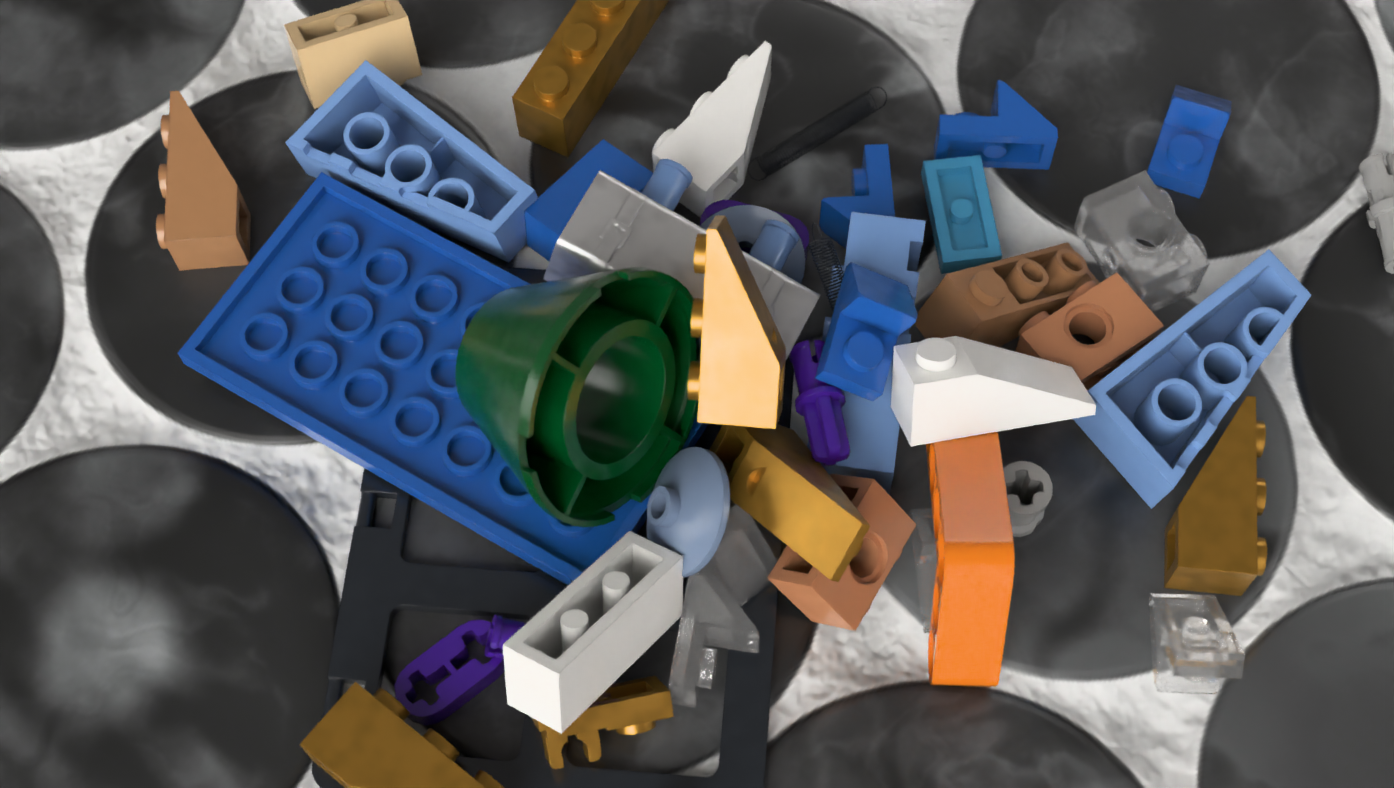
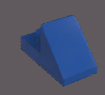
M997 80L991 105V116H980L972 112H961L955 115L940 114L934 143V160L981 155L983 167L1049 170L1058 140V128L1002 80Z
M1176 85L1144 182L1200 199L1220 138L1230 118L1231 101Z
M888 144L864 145L862 168H852V196L827 197L821 200L819 227L826 235L845 249L847 247L851 212L895 217Z
M852 262L846 266L815 379L872 402L883 394L897 339L916 323L918 317L908 285Z

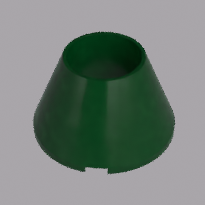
M631 267L506 289L488 300L475 314L467 327L456 360L455 378L459 399L468 414L530 496L544 512L553 518L578 527H595L614 521L615 514H612L613 511L619 509L630 499L641 503L653 492L657 479L665 465L675 454L682 450L698 411V400L688 399L689 369L691 361H696L697 345L696 337H691V313L694 298L688 289L674 277L651 268Z

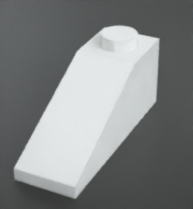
M959 336L927 338L920 342L894 346L891 409L910 446L1095 415L1096 404L1071 366Z

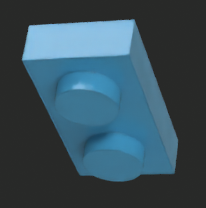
M981 155L923 161L921 176L940 273H952L1001 260L1002 252Z

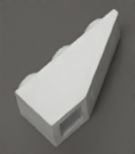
M766 41L750 56L743 55L729 71L727 79L713 93L707 91L701 95L694 104L690 115L675 130L673 128L666 130L653 147V173L660 159L673 160L684 166L691 173L693 180L690 186L685 189L679 202L700 218L707 206L716 201L728 200L744 184L771 79L772 45Z

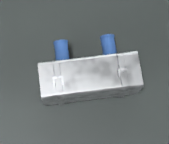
M660 159L653 175L641 193L600 170L558 238L543 279L554 281L624 268L644 267L674 277L688 289L693 298H704L705 274L694 273V249L697 234H707V230L673 212L685 189L690 186L693 180L691 173L684 166L673 160ZM772 219L765 221L761 228V233L750 252L747 254L742 251L786 346L787 359L820 294L781 272L790 252L797 245L799 236L787 224ZM696 338V361H700L701 338Z

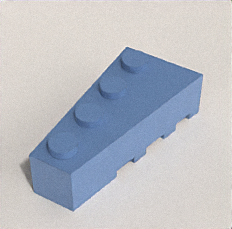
M367 60L285 142L307 175L317 178L322 172L410 220L506 262H510L527 244L524 210L538 199L535 190Z
M851 212L844 265H841L843 273L846 266L852 262L908 285L915 304L919 278L917 269L926 221ZM825 316L822 341L826 339L832 317ZM911 327L898 337L896 345L910 343L911 334H909V329ZM893 358L883 394L873 402L842 390L845 394L846 403L841 410L851 452L847 459L839 461L835 465L824 466L821 463L829 475L838 474L875 479L888 494H890L900 428V424L891 409ZM808 439L807 447H808L809 450L811 451L810 443H809V439Z
M1268 249L1091 387L1088 393L1096 404L1095 415L1074 418L1073 420L1152 509L1177 485L1189 464L1207 443L1219 422L1250 383L1252 376L1274 349L1309 300L1311 294Z

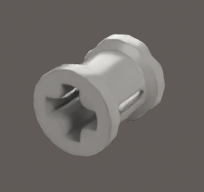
M1017 461L1005 466L1003 471L1013 537H1022L1031 534L1035 527L1041 523L1044 517V510L1047 508L1053 495V484L1050 476L1042 467L1032 462Z

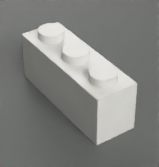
M631 531L627 532L503 644L507 704L562 734L683 615V556Z

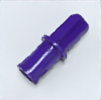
M809 340L794 345L789 354L799 396L794 401L795 409L799 415L804 416L813 459L816 462L823 463L824 466H832L839 461L847 459L851 452L841 410L846 403L845 394L840 388L815 379L825 341H814L816 355L812 356Z

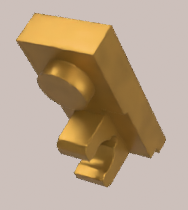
M650 676L612 684L562 734L532 717L531 719L541 732L547 761L553 769L564 768L561 751L564 744L568 741L567 737L570 735H575L583 741L585 756L589 762L599 760L602 754L598 729L607 728L608 731L616 729L617 733L623 735L639 734L655 728L656 720L674 717L670 690L656 676Z

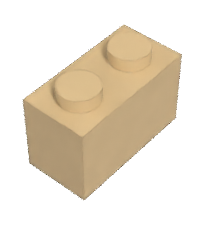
M362 0L284 24L301 84L314 109L319 108L365 60L399 86L404 84L406 80L422 75L409 18L398 0Z

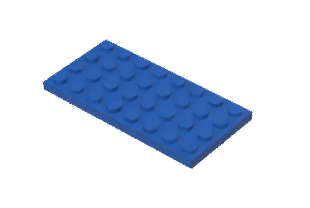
M322 172L178 352L182 362L188 367L568 586L627 532L631 531L637 534L647 519V505L651 494L641 503L630 499L619 509L612 512V514H615L614 521L600 526H572L553 518L544 512L530 496L468 414L459 399L455 378L456 360L462 338L471 320L479 309L496 294L506 289L531 284ZM698 411L682 450L694 447L709 423L697 422Z

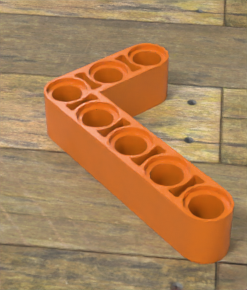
M998 432L926 444L937 558L928 640V675L930 685L997 687L999 682L1013 587L1015 560Z

